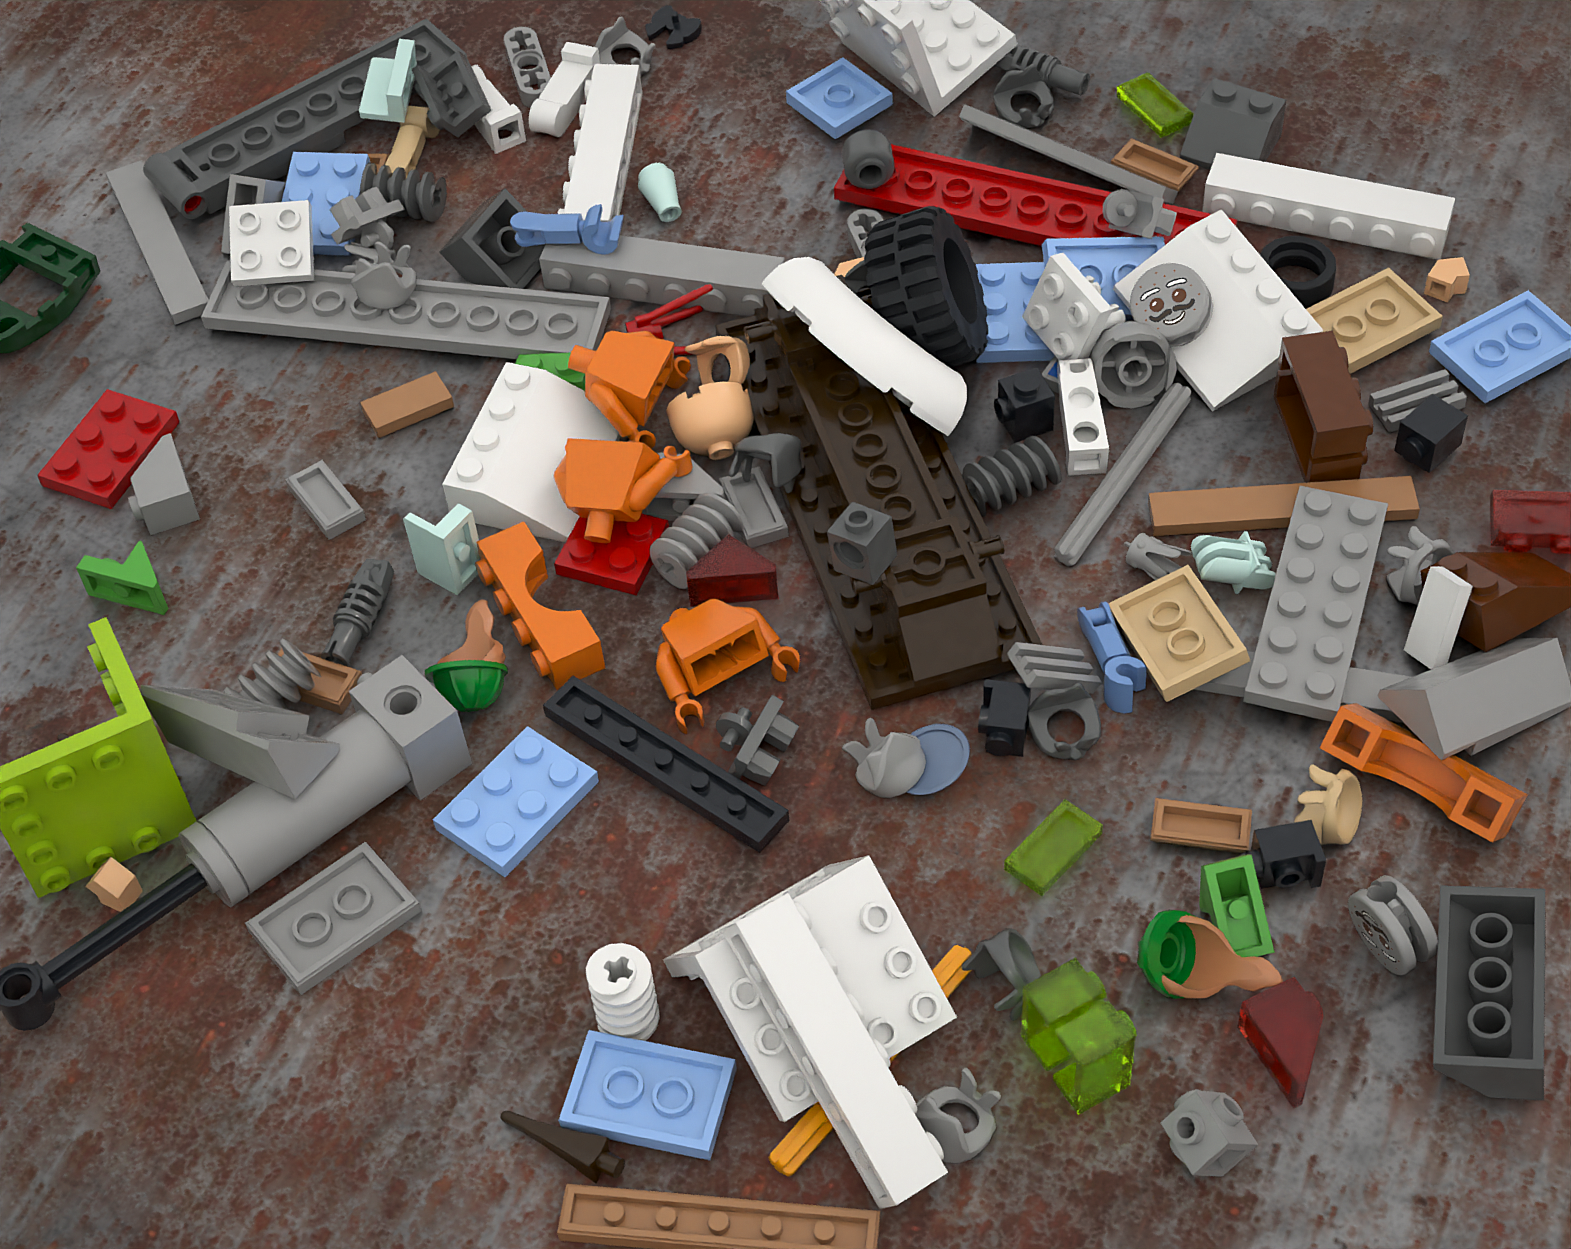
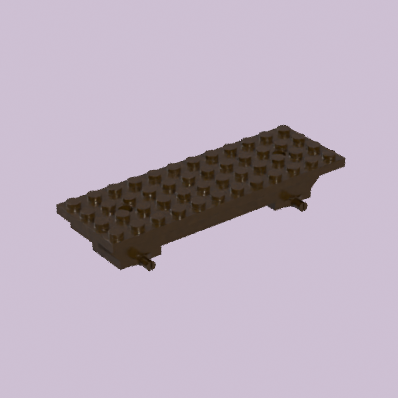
M843 274L836 276L842 283H844L848 287L843 277ZM869 288L859 290L856 295L874 310L871 301V290ZM770 293L762 295L763 307L754 309V315L715 325L717 336L739 338L744 341L748 348L750 366L742 386L743 390L747 389L750 395L754 415L753 426L757 435L788 434L797 436L802 442L800 455L802 469L796 476L793 490L787 493L783 485L780 487V491L871 710L1015 670L1016 668L1007 654L1015 642L1043 645L1000 554L1002 555L1005 552L1003 541L1000 535L991 537L941 431L910 411V407L894 396L891 389L886 393L882 392L845 363L809 332V325L803 322L795 312L787 311ZM725 356V358H726V360H727V363H728V365H729V368H730V370H731V366H730L729 360H728L727 357ZM852 502L892 517L897 556L873 585L837 572L833 567L827 531Z

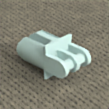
M1244 531L1239 539L1202 535L1193 539L1191 551L1201 580L1232 584L1235 594H1238L1243 587L1255 589H1269L1273 587L1276 573L1270 571L1272 562L1269 557L1264 556L1266 553L1265 544L1260 541L1250 540L1247 531Z

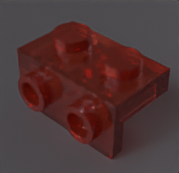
M1493 490L1490 495L1491 546H1503L1504 550L1508 552H1527L1532 547L1550 548V551L1556 554H1570L1571 492Z

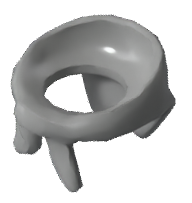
M618 17L614 26L606 28L601 32L595 47L599 51L600 64L614 65L619 64L612 59V51L629 47L636 49L641 58H632L631 65H639L641 76L650 70L655 44L651 43L648 45L642 38L626 27L623 17Z
M379 241L375 242L378 263L370 264L365 259L360 258L357 262L351 285L354 287L360 301L367 306L378 309L400 306L408 300L416 287V272L407 265L411 247L403 245L398 250L396 260L394 261L391 259V253L387 246ZM396 272L400 273L402 278H399Z
M1412 526L1408 537L1410 542L1418 547V549L1412 550L1403 546L1388 548V554L1403 558L1404 560L1402 568L1389 573L1386 580L1399 601L1409 602L1418 606L1423 591L1420 571L1440 561L1443 557L1454 554V551L1445 540L1438 539L1433 541L1421 533L1416 526ZM1433 554L1432 561L1426 560L1427 557Z
M868 718L865 724V734L869 741V747L866 748L856 741L846 743L842 747L843 751L849 753L859 764L855 775L859 784L869 793L881 798H891L906 793L918 782L925 769L926 758L921 748L920 740L916 736L891 732L889 735L882 737L879 735L874 719Z
M968 1068L962 1070L960 1088L943 1086L931 1091L916 1103L917 1113L915 1115L924 1131L931 1133L939 1142L944 1154L942 1162L961 1163L971 1160L988 1145L996 1129L995 1118L991 1108L1000 1100L1001 1095L998 1091L994 1090L987 1091L983 1095L976 1091L977 1083ZM947 1103L965 1104L976 1113L979 1120L978 1125L973 1131L964 1133L960 1121L956 1117L942 1112L940 1108Z

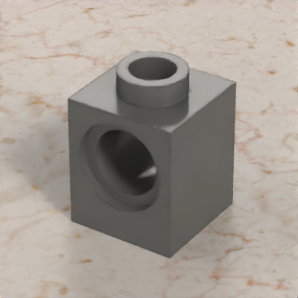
M852 502L827 531L834 570L873 585L897 556L892 517L858 503Z

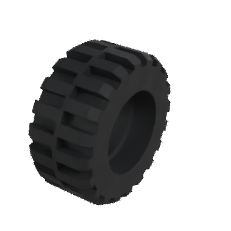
M927 206L880 221L873 226L867 235L868 238L865 240L867 253L864 255V261L868 273L866 278L868 287L871 290L872 305L876 313L922 349L951 368L975 361L985 351L984 349L988 342L986 335H988V324L986 322V317L988 316L987 308L984 304L982 284H980L977 275L978 270L975 262L972 260L971 250L962 236L963 233L960 227L955 225L954 218L950 213H946V210L936 206Z

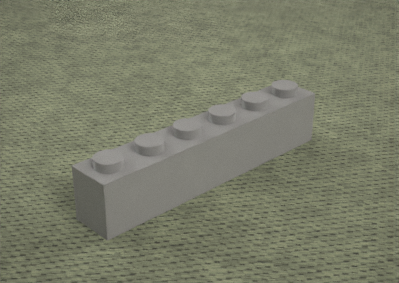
M622 235L619 237L617 248L610 254H597L589 250L582 241V243L545 244L539 258L544 288L665 305L695 289L711 284L713 287L711 292L682 307L690 308L700 305L705 311L741 316L754 315V309L763 307L762 295L769 294V292L761 283L778 265L785 263L784 257Z

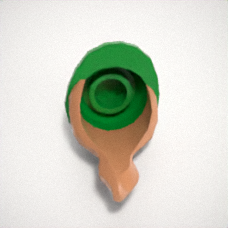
M483 599L474 603L466 616L465 628L467 639L462 647L440 659L436 665L425 669V678L429 682L434 683L436 690L460 712L479 711L490 706L500 695L504 685V676L508 674V667L504 664L506 655L503 652V645L494 640L491 634L494 626V616L488 607V601Z
M1166 910L1159 912L1150 921L1145 933L1138 942V966L1141 968L1149 984L1168 998H1207L1218 993L1227 985H1236L1242 989L1256 992L1268 987H1281L1283 984L1280 973L1268 960L1255 956L1241 957L1237 955L1221 930L1211 922L1195 917L1186 911Z

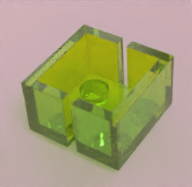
M1075 957L1023 986L1021 1037L1046 1071L1051 1070L1070 1058L1074 1059V1063L1053 1074L1052 1080L1077 1114L1080 1115L1130 1086L1137 1032L1130 1017L1123 1010L1116 1011L1109 1000L1104 1001L1107 994L1100 978L1093 971L1087 973Z

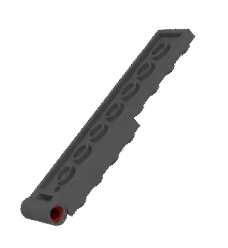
M426 18L164 153L152 155L144 164V174L185 218H197L205 210L212 214L227 204L230 174L274 181L288 174L293 152L329 153L331 150L345 144L346 140L343 131L366 120L360 117L359 108L371 59L373 57L395 59L399 39L415 40L417 64L429 73L455 52L460 51L466 57L467 54ZM414 79L411 96L417 93L415 89L416 79Z

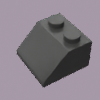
M1213 78L1197 103L1180 153V159L1211 170L1216 153L1265 162L1282 136L1286 99Z
M504 188L484 201L439 253L468 282L476 285L524 289L541 268L539 258L545 244L522 247L516 243L515 234L517 231L511 227L510 220L515 214L527 211Z

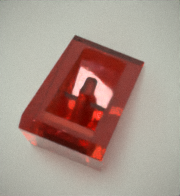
M729 534L686 572L690 607L698 606L710 599H718L726 604L779 599L776 564Z

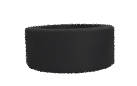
M1286 236L1273 240L1263 248L1260 256L1273 271L1284 266H1301L1310 269L1318 275L1317 278L1305 282L1289 281L1278 276L1305 309L1330 297L1336 275V258L1327 246L1318 240L1305 236Z

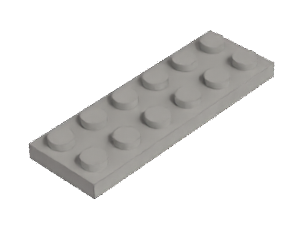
M1299 486L1245 688L1243 702L1333 722L1341 706L1388 503Z

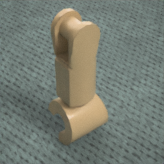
M408 106L405 122H400V129L392 152L385 165L390 166L392 175L397 167L404 168L407 178L411 169H416L426 142L425 138H435L438 135L439 129L433 125L427 115V111L430 110L429 107Z

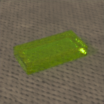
M1149 72L1117 86V97L1161 138L1191 124L1193 112Z
M1064 799L1004 860V870L1043 896L1102 835L1103 824Z

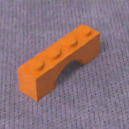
M524 521L476 542L480 560L475 562L478 575L485 586L492 584L494 587L493 596L502 615L510 614L514 621L511 622L512 628L521 646L529 644L533 651L530 653V656L540 677L548 675L556 690H559L572 676L581 680L605 669L601 641L581 610L556 611L543 607L533 599L536 590L548 579L543 550Z
M1357 703L1340 706L1320 746V749L1360 771L1387 778L1420 794L1442 809L1448 819L1492 843L1506 837L1528 794L1455 755L1441 761L1415 734Z

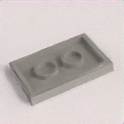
M364 842L247 921L245 925L257 943L298 993L302 995L422 912L416 898L373 849Z

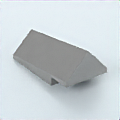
M1558 638L1510 639L1488 652L1480 650L1380 689L1377 696L1442 761L1462 750H1465L1472 756L1571 707V684Z
M141 685L140 693L145 704L169 743L290 798L296 799L338 754L339 743L306 734L309 715L213 689Z

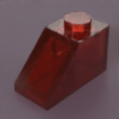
M1295 977L1242 1001L1237 1025L1293 1109L1303 1104L1323 1020V1010L1318 999L1311 991L1305 992Z

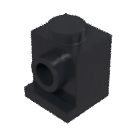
M984 680L983 705H981L978 733L986 734L985 749L987 753L995 756L1012 755L1023 757L1028 729V712L1031 702V688L1027 687L1026 684Z
M1312 820L1254 830L1251 850L1246 851L1245 855H1252L1256 876L1261 889L1274 886L1288 888L1306 880L1309 881L1311 888L1321 887L1326 858Z

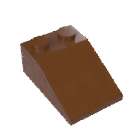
M1456 552L1443 557L1440 561L1420 571L1422 588H1424L1430 567H1444L1473 586L1457 635L1485 652L1571 608V573L1534 553Z

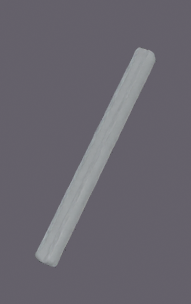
M1174 383L1166 391L1055 546L1054 558L1057 562H1063L1066 566L1076 564L1191 401V390L1188 386Z

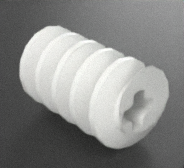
M609 944L598 949L589 958L586 967V976L596 1014L598 1030L602 1033L646 1041L656 1030L660 1019L650 962L642 951L628 944Z

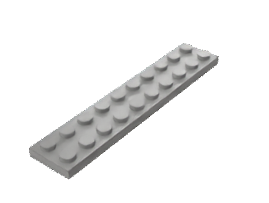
M226 261L201 319L206 329L517 359L519 354L569 353L575 345L597 351L610 314L611 305L610 298L603 296L416 279L415 290L402 305L378 309L367 306L358 298L354 287L351 285L355 273L314 269V281L235 287L231 282V261Z

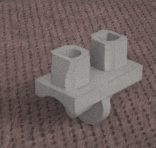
M377 187L368 189L356 199L352 195L343 198L330 208V212L340 226L331 236L337 245L362 236L361 244L364 247L376 249L375 242L379 241L390 250L393 246L394 231L386 224V219L401 213L404 207L399 199L387 203Z
M1125 189L1109 194L1103 203L1102 210L1104 218L1110 223L1108 228L1152 239L1154 232L1169 236L1177 216V212L1162 208L1163 198Z

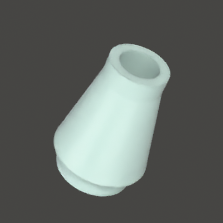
M662 163L650 164L643 168L638 176V189L657 212L661 221L671 222L676 220L681 215L682 210L678 201L674 172Z

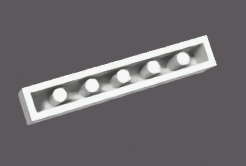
M594 64L591 80L585 81L586 104H581L579 111L581 130H575L574 134L576 155L569 157L570 182H564L563 202L565 207L564 209L559 208L558 214L581 213L583 220H585L588 210L594 205L601 204L603 211L600 221L610 222L614 216L620 215L643 95L639 65Z
M1216 153L1205 183L1202 212L1213 214L1222 210L1228 218L1237 219L1238 221L1439 260L1441 259L1448 234L1455 198Z
M789 893L737 921L722 932L879 1209L896 1206L948 1173L941 1161L944 1159L943 1150L936 1138L931 1133L924 1131L915 1115L917 1113V1106L912 1095L904 1086L897 1084L888 1067H890L891 1062L887 1051L878 1040H872L862 1022L864 1020V1013L860 1004L852 994L845 993L837 979L838 969L833 957L824 947L818 946L809 929H811L812 924L808 913L799 902H793Z

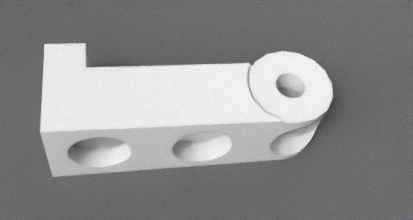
M566 42L561 50L562 61L539 96V99H536L530 108L528 121L532 132L547 133L556 137L564 134L579 112L581 104L586 102L585 81L591 80L594 64H600L598 48Z
M478 65L471 66L492 109L491 112L474 125L495 154L525 142L526 137L521 111L515 104L509 105L492 83L486 79ZM506 129L513 132L509 137L499 139V130Z
M1091 358L1058 360L1057 379L1066 449L1067 476L1107 473L1109 445Z

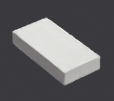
M1430 567L1404 651L1431 670L1447 664L1473 586L1444 567Z

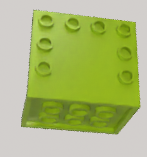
M107 617L88 624L96 643L87 646L98 672L106 669L109 670L100 676L118 717L0 766V830L38 898L49 893L61 891L68 885L95 874L110 857L120 863L138 854L150 852L159 845L179 837L178 834L197 822Z

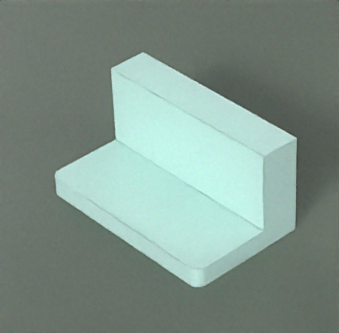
M399 39L395 59L379 57L371 59L359 108L361 118L405 122L415 79L412 68L417 65L415 40Z
M458 503L436 526L412 513H409L403 519L417 572L458 595L478 575L475 562L480 560L476 543L479 541L472 510Z

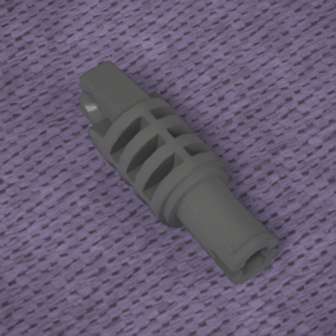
M1021 45L1015 46L994 65L1006 70V74L1008 71L1024 70L1030 64H1035L1042 78L1041 81L1045 82L1049 89L1057 87L1080 96L1086 93L1090 83L1089 73L1061 65V61L1057 57Z
M366 559L350 581L342 598L343 600H341L338 610L334 614V632L321 654L322 659L348 667L358 642L370 634L387 598L394 574L389 561Z

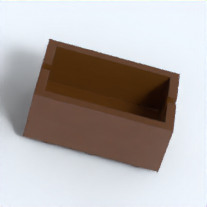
M1333 330L1283 337L1278 362L1280 370L1277 371L1273 397L1304 482L1359 479L1362 465L1367 464L1368 460L1366 442L1367 437L1373 434V418L1370 410H1364L1360 401V385L1358 379L1351 378L1349 373L1348 355L1345 347H1339Z

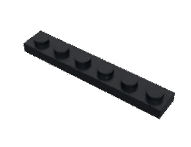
M572 676L543 704L544 713L547 718L759 853L789 822L788 809L575 676Z

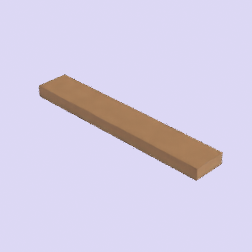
M1411 476L1149 493L1148 496L1153 536L1289 527L1299 486L1388 503L1385 521L1418 519L1420 508Z
M566 1184L557 1234L559 1241L648 1249H878L881 1216L880 1211Z

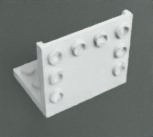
M820 0L825 10L830 13L832 20L829 24L836 35L840 37L841 42L934 117L1018 45L1015 34L970 0Z
M869 855L825 866L663 959L672 977L688 976L690 980L698 977L701 980L703 979L779 1121L785 1122L817 1103L818 1099L722 932L737 921L789 893L793 902H799L809 915L812 924L809 930L818 946L824 947L833 957L838 969L836 977L845 993L852 994L860 1004L864 1013V1020L862 1022L872 1040L876 1039L883 1045L889 1058L957 1018Z

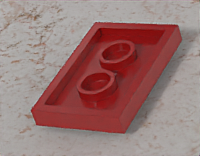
M107 389L38 473L39 481L43 487L112 509L132 484L131 476L160 438L172 433L180 423L175 410Z

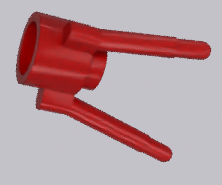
M706 284L649 313L635 316V320L625 322L627 333L649 331L657 339L664 340L661 327L703 311V307L696 305L667 316L664 315L711 292L713 289L712 285ZM674 346V356L694 354L686 352V346Z

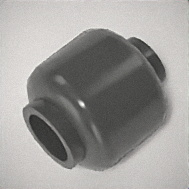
M862 130L849 136L843 145L841 154L845 176L850 183L863 189L878 188L887 183L892 177L895 164L891 143L886 136L875 130Z

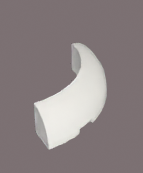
M810 257L793 258L778 265L764 279L761 284L787 311L795 312L803 322L809 325V332L882 392L886 393L891 389L894 396L909 406L913 414L945 435H950L962 417L967 401V387L959 373L936 359L882 318L842 283L822 261Z

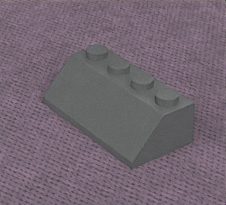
M1440 885L1433 1069L1489 1098L1544 1101L1545 889Z

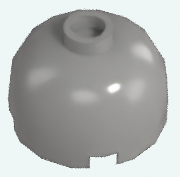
M1129 321L1112 326L1100 336L1090 355L1098 392L1116 407L1133 409L1151 404L1156 401L1154 396L1159 394L1163 388L1166 391L1170 388L1177 371L1176 357L1166 338L1146 323Z

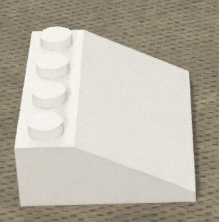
M1222 210L1187 227L1116 283L1113 288L1114 292L1130 310V296L1133 287L1145 272L1155 266L1166 263L1182 264L1194 270L1201 277L1212 297L1213 311L1211 320L1205 331L1197 339L1183 346L1171 348L1176 357L1177 369L1212 412L1277 376V371L1280 370L1278 362L1283 337L1323 332L1320 325Z
M506 362L442 484L449 512L459 503L472 510L474 521L477 524L507 529L524 521L533 536L566 542L580 517L567 508L553 478L554 471L566 455L565 445L567 444V438L619 441L621 435L600 410L585 397L584 390L546 370Z

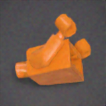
M609 331L603 337L597 351L575 345L569 357L568 368L585 374V397L600 410L622 437L627 436L629 438L627 442L644 443L652 449L656 444L654 434L646 430L639 432L637 427L638 425L645 426L665 385L673 389H679L688 381L685 374L690 371L691 364L685 357L674 359V342L657 339L649 331L631 333Z
M567 438V444L565 445L566 455L554 471L553 478L567 508L580 517L587 519L584 538L597 543H610L614 521L636 522L640 518L642 510L646 509L660 490L673 477L689 474L693 466L690 451L685 450L682 455L677 456L674 446L665 447L663 451L664 458L660 459V456L644 443Z
M710 599L691 610L686 608L675 610L671 614L669 622L661 627L665 642L658 647L656 672L670 702L675 701L677 704L675 710L677 725L684 734H688L683 719L685 716H697L702 727L705 723L702 706L699 702L689 699L688 695L690 693L697 696L768 657L769 654L773 658L771 673L776 680L780 682L786 681L787 671L783 664L790 665L798 673L800 664L798 651L789 646L781 647L779 644L781 638L761 613L754 608L735 607L718 599Z

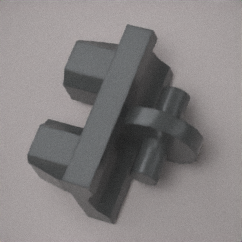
M771 695L754 726L749 721L752 712L744 707H741L737 714L726 712L720 715L716 722V729L723 737L719 744L720 747L726 751H731L735 744L742 746L728 773L738 779L743 775L752 781L766 786L781 759L758 747L759 744L764 740L785 752L799 728L798 724L778 712L784 702L783 700Z

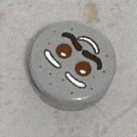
M1166 263L1151 268L1138 279L1130 296V311L1134 322L1149 324L1164 335L1171 347H1178L1194 341L1205 331L1212 317L1213 302L1207 286L1194 270L1182 264Z
M1388 875L1381 876L1373 881L1368 889H1360L1349 897V913L1358 934L1377 960L1390 972L1400 976L1405 975L1416 967V960L1426 962L1437 954L1438 939L1428 915L1414 895L1397 879Z

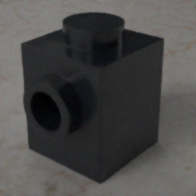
M1037 367L998 380V398L994 399L995 413L998 420L1004 424L1014 443L1054 430L1055 395Z
M1432 394L1400 421L1394 451L1408 462L1414 463L1430 473L1461 446L1468 415Z

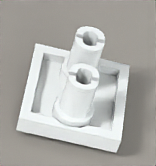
M309 200L229 206L231 282L235 287L314 281L312 206Z
M1064 253L1050 256L1022 317L1058 360L1089 358L1094 345L1104 331L1116 324L1126 322L1123 310H1118L1119 306L1117 304L1109 305L1101 296L1099 283H1093L1095 278L1092 276L1084 277Z

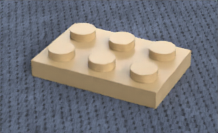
M1390 268L1306 309L1323 329V332L1333 330L1339 347H1345L1350 374L1439 329L1443 317Z
M1189 565L1108 603L1115 623L1138 659L1147 666L1146 671L1166 702L1250 662L1246 647Z

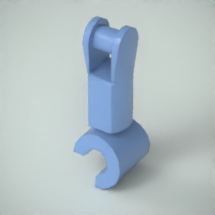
M598 204L588 210L585 220H583L581 213L540 214L519 212L511 218L510 224L513 230L517 231L515 234L516 243L522 247L540 244L582 243L583 241L589 250L604 255L614 252L617 248L623 224V215L614 216L610 222H602L600 219L603 208L601 204Z
M1106 601L1101 602L1099 608L1091 610L1080 607L1077 609L1080 628L1090 643L1104 673V701L1115 712L1131 713L1133 691L1137 692L1146 689L1147 666L1139 659L1130 656L1116 626L1109 604Z

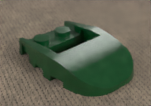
M28 222L22 226L24 233L12 244L4 240L0 241V284L20 264L63 287V291L54 301L47 300L37 309L38 315L36 317L0 300V354L17 351L35 342L70 316L101 272L96 255Z

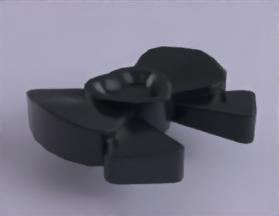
M666 5L656 11L651 19V23L645 25L649 41H652L667 29L670 35L666 42L668 50L681 48L684 44L695 41L702 31L700 19L686 18L678 14L677 11H674L670 5Z

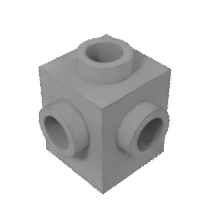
M1201 1090L1187 1092L1175 1102V1110L1161 1122L1171 1139L1170 1147L1172 1151L1187 1165L1191 1174L1195 1176L1223 1177L1258 1146V1143L1242 1120L1244 1118L1242 1109L1226 1093Z

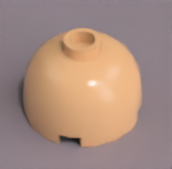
M725 381L708 383L698 386L700 390L699 395L688 399L686 392L675 397L668 404L666 411L676 439L686 450L700 456H709L712 460L724 459L734 453V447L737 442L749 436L754 421L753 406L747 389L743 390L742 384Z

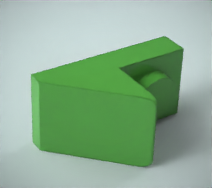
M142 541L136 544L123 565L113 559H99L84 555L76 567L87 594L90 596L165 615L168 610Z
M1247 854L1202 865L1199 899L1200 911L1210 914L1212 924L1223 932L1237 955L1241 957H1258L1274 953L1252 855Z

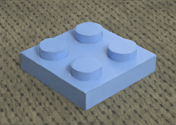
M841 58L787 90L786 101L787 104L836 140L892 106L893 95L892 92L848 60Z

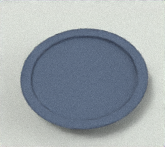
M932 724L912 732L910 735L916 736L920 740V745L926 758V765L918 782L907 793L916 795L933 794L952 785L963 773L969 759L970 747L964 733L948 724Z

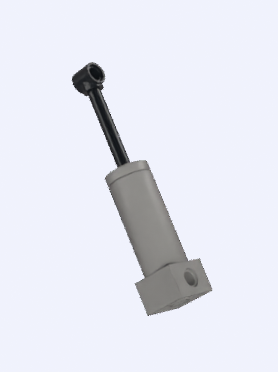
M403 655L373 675L369 672L362 674L358 678L357 686L349 691L356 713L319 737L339 743L338 754L296 799L253 782L178 834L187 852L185 855L189 864L187 867L42 967L37 961L32 964L23 962L13 963L4 967L0 971V1010L8 1023L15 1029L23 1031L34 1030L44 1025L51 1018L55 1010V1001L62 997L59 992L61 987L202 889L206 888L211 894L216 893L231 908L406 785L419 800L425 798L472 764L457 710Z

